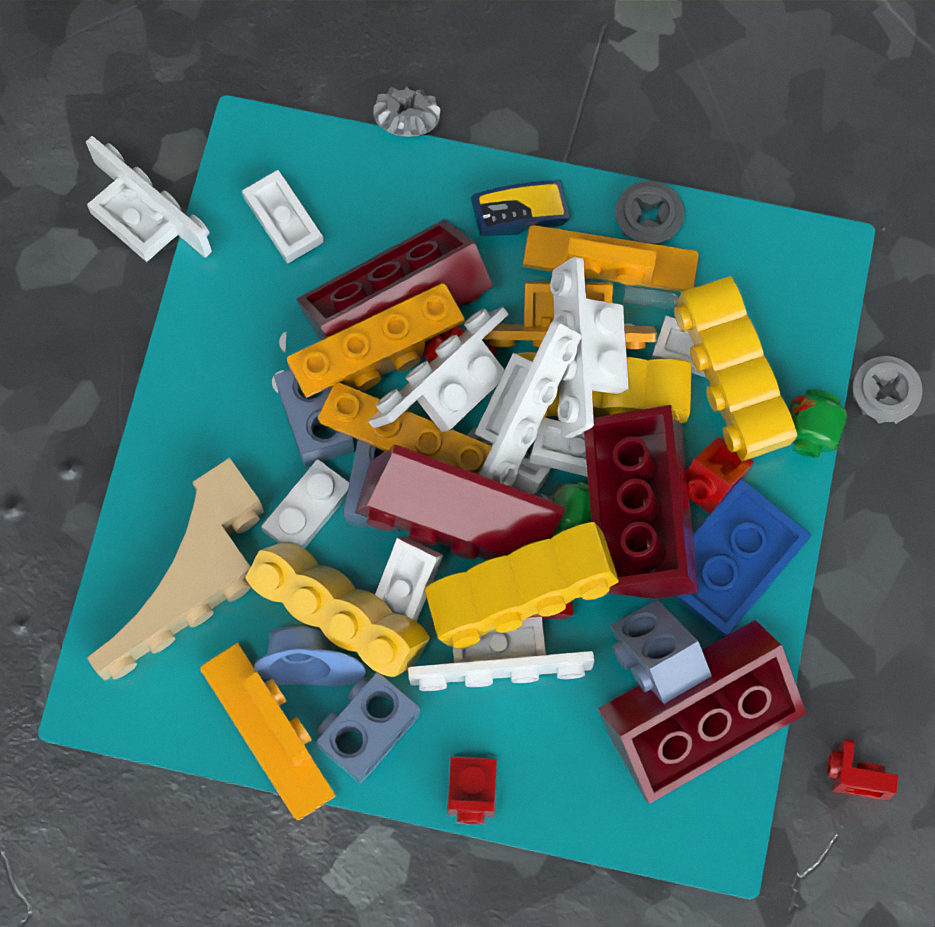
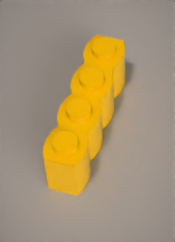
M728 276L681 292L677 301L678 306L674 308L675 319L679 329L682 332L687 331L693 341L694 346L690 347L691 358L698 372L704 370L709 380L710 386L706 388L707 398L713 411H720L726 422V426L723 427V437L730 452L736 451L740 460L745 461L791 445L797 437L793 419L780 395L774 373L763 354L760 340L751 320L747 316L743 299L733 278Z
M526 352L516 354L533 362L537 353ZM626 357L628 390L620 394L592 390L593 418L672 405L680 423H687L691 402V362L675 359L645 360ZM559 386L557 387L554 401L548 406L543 416L545 418L558 416Z
M590 522L567 529L551 539L526 545L510 555L480 563L467 572L439 579L426 586L424 590L438 639L448 647L453 646L456 649H464L476 645L480 641V637L490 631L496 630L499 633H505L518 629L522 626L523 620L533 614H539L540 616L558 614L566 608L565 604L575 598L582 597L585 600H592L602 597L609 592V587L618 583L619 580L604 534L595 522Z
M280 542L259 550L245 577L249 585L258 594L271 601L282 602L288 612L297 620L310 626L320 627L324 635L332 643L342 649L358 652L361 659L371 669L380 674L396 677L409 667L416 665L430 639L426 630L418 622L405 615L392 613L391 609L381 598L371 592L355 589L352 582L343 573L329 566L318 565L316 559L306 549L297 544Z

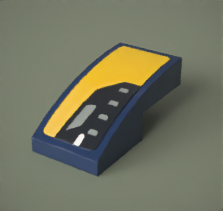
M560 180L509 185L475 193L471 197L479 236L518 235L524 227L532 225L542 227L563 226L569 219Z

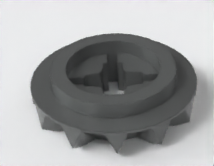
M656 181L635 183L628 187L617 201L616 222H618L622 229L624 237L628 236L637 242L659 245L668 239L672 240L682 226L684 218L682 201L672 188ZM644 207L646 210L651 211L654 208L660 207L656 216L657 222L654 223L651 219H648L645 222L641 221L638 223L642 215L641 208Z

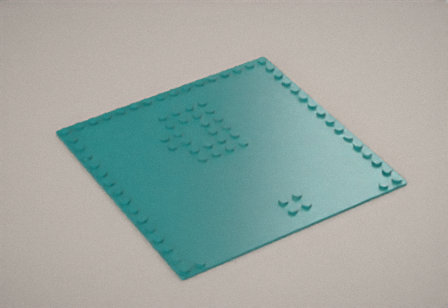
M229 95L222 96L217 104L186 213L188 217L195 215L205 224L210 233L207 239L212 252L205 258L184 239L179 237L38 729L39 738L47 743L279 794L200 668L203 664L236 643L239 644L252 666L255 667V663L267 655L271 630L281 627L307 625L293 617L282 602L266 599L251 587L241 598L233 602H229L226 599L212 609L213 615L204 623L193 628L188 625L174 634L175 640L167 648L154 654L149 651L135 661L137 663L136 667L127 675L116 680L111 677L104 681L96 673L87 657L111 640L140 611L155 592L173 563L185 536L196 496V490L192 482L228 458L232 460L256 494L264 511L258 516L259 521L252 528L240 534H237L235 531L229 537L250 567L259 550L278 544V542L263 532L261 526L310 467L304 468L280 395L272 386V379L279 371L291 370L287 362L288 356L320 341L296 299L445 219L475 242L493 285L492 288L483 292L481 297L475 302L458 306L465 322L483 308L487 312H491L504 307L508 315L500 324H524L525 281H551L552 272L523 267L529 227H524L518 235L479 236L471 202L473 194L515 184L560 180L569 219L563 226H549L548 228L635 241L628 236L624 237L622 229L618 222H616L617 201L621 194L631 185L642 181L654 180L424 134L410 137L399 136L387 132L379 125ZM279 170L322 234L324 243L288 264L242 194V190ZM660 182L669 186L678 194L683 204L684 218L682 226L673 239L663 241L659 245L698 252L694 288L728 276L733 278L743 299L747 316L756 330L763 354L774 373L780 395L788 410L793 398L806 394V391L809 389L822 390L836 395L841 399L840 405L845 408L875 228L869 223ZM644 207L641 208L642 215L638 223L641 221L645 222L648 219H651L654 223L657 222L656 216L660 207L654 208L651 211L646 210ZM585 278V282H612V303L623 305L624 324L654 326L657 333L656 342H646V348L626 349V357L652 360V355L666 316L675 318L674 308L678 306L677 301L681 292ZM464 323L456 326L464 331L467 330ZM284 332H286L285 352L279 345L280 337ZM515 340L514 346L497 347L498 351L495 358L505 370L513 353H537L539 347L533 346V340ZM424 356L420 357L421 360L417 365L404 372H397L395 369L382 375L379 383L361 392L378 399H382L395 389L400 392L409 383L406 380V376L417 366L426 362L427 358ZM691 373L690 415L687 423H681L686 472L693 460L717 437L720 436L724 439L723 427L726 426L720 411H713L708 401L706 388L710 386L709 380L706 377ZM497 386L452 429L466 436L473 428L477 429ZM323 390L306 399H315L322 394ZM417 400L408 407L414 414L428 420L431 419ZM558 416L547 417L549 419L560 421ZM323 425L315 431L314 435L320 439H329L337 431ZM353 438L354 450L356 452L358 439ZM794 444L751 458L754 464L742 480L812 536L732 632L754 620L760 623L782 645L796 683L837 449L832 452H820L819 458H809L794 452ZM532 445L529 446L526 452L529 455L531 453ZM355 452L322 463L350 482ZM551 468L546 482L535 496L549 500L561 485L567 483L575 484L577 482L588 484V477ZM345 499L305 549L316 559L318 565L329 566L343 573L352 582L355 589L375 594L397 538L402 536L409 538V532L399 529L398 533L346 524L343 513ZM689 499L692 532L694 534L710 514ZM435 542V545L422 544L443 555L433 582L450 575L467 572L474 566L488 561L479 557L476 560L457 557L450 552L451 547ZM609 593L592 600H585L580 597L572 600L573 616L566 620L542 619L546 655L593 652L592 670H586L585 676L580 678L559 679L557 678V673L541 674L539 675V680L529 683L511 682V677L495 678L493 679V684L484 687L465 686V681L447 683V688L443 690L421 691L419 690V685H410L408 669L396 677L381 674L420 707L421 716L361 785L324 754L316 744V741L320 738V735L317 733L318 728L332 712L335 711L340 715L348 706L351 700L347 696L356 684L348 686L277 685L287 701L279 707L288 721L298 717L312 739L305 744V747L336 795L335 798L324 805L752 900L760 893L789 724L648 804L611 742L597 709L639 685L632 673L631 667L625 670L613 652L612 646L617 641L611 625L657 599ZM426 597L417 622L426 630L430 639L416 665L412 667L454 663L453 646L448 647L438 639ZM674 597L658 599L698 640L701 649L723 638ZM335 645L337 652L354 657L363 664L366 670L365 676L369 680L377 673L361 659L358 652L348 651ZM376 698L370 703L368 713L375 718H385L393 711L394 704L387 698ZM355 732L345 733L338 741V749L342 753L353 754L361 748L363 738ZM450 757L497 759L494 817H485V824H460L456 822V815H448Z

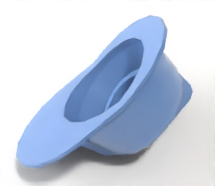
M307 625L281 627L271 630L267 655L259 659L254 667V673L258 672L264 682L272 678L276 685L348 686L358 683L366 673L363 664L357 659L337 652L334 643L324 635L321 629Z

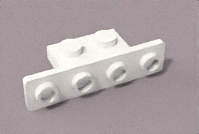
M93 136L85 141L94 163L114 180L113 183L87 204L90 213L146 262L177 235L205 258L212 252L207 236L210 234L209 230L195 215L188 217L180 211L181 208L172 195L165 190L159 193L152 187V182L140 168L134 167L131 169L127 166L122 155L113 145L107 143L104 146Z
M573 257L555 268L550 282V289L554 300V321L581 335L576 355L572 362L568 364L558 385V418L561 421V435L566 438H572L593 427L592 390L620 394L629 389L623 305L586 299L583 258Z
M504 307L491 312H487L483 308L472 315L464 323L467 330L461 336L453 335L436 348L435 352L438 354V357L430 364L424 362L417 366L406 376V380L409 383L400 392L395 389L377 402L375 406L379 411L368 420L371 426L377 428L392 423L417 400L441 432L452 429L498 385L505 371L482 341L508 315Z
M553 321L533 362L517 354H512L475 432L476 435L494 443L479 473L480 476L510 487L514 484L518 475V468L529 446L536 439L540 422L548 406L556 397L557 387L568 364L572 362L576 355L577 345L581 339L579 333Z
M530 617L523 620L522 626L516 630L505 633L493 630L481 636L480 641L474 646L464 649L453 647L454 663L409 667L408 674L410 685H419V690L421 691L443 690L447 688V683L465 681V686L484 687L493 684V679L506 677H511V682L529 683L539 680V675L552 673H557V678L575 679L585 676L586 670H592L594 654L592 651L546 655L542 617Z

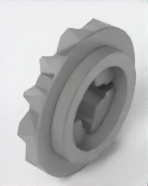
M407 85L404 90L390 87L387 94H378L373 109V116L376 123L389 133L407 137L419 136L430 132L436 127L440 118V107L436 104V97L431 95L425 96L423 89L413 91L409 90Z
M880 356L865 362L857 371L852 382L853 401H856L861 408L862 415H869L876 419L878 424L883 422H895L897 424L910 415L912 416L922 399L923 388L918 373L904 360L892 356ZM897 380L898 383L893 392V396L896 399L887 396L877 401L876 398L880 387L876 383L886 386Z

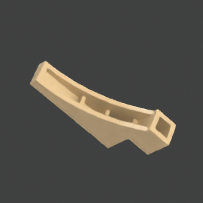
M230 458L192 482L196 490V496L185 536L173 563L155 592L140 611L111 640L87 657L96 673L104 681L111 677L116 680L127 675L136 667L137 663L135 661L149 651L154 654L167 648L175 640L174 634L188 625L193 628L204 623L213 615L212 609L226 599L229 602H233L251 589L245 578L251 567L229 535L235 531L237 534H240L252 528L259 521L258 516L264 511L260 500Z

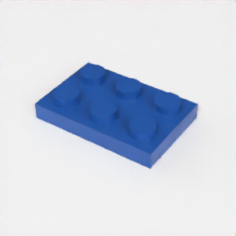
M741 479L693 534L699 593L673 597L721 637H725L734 630L812 535Z

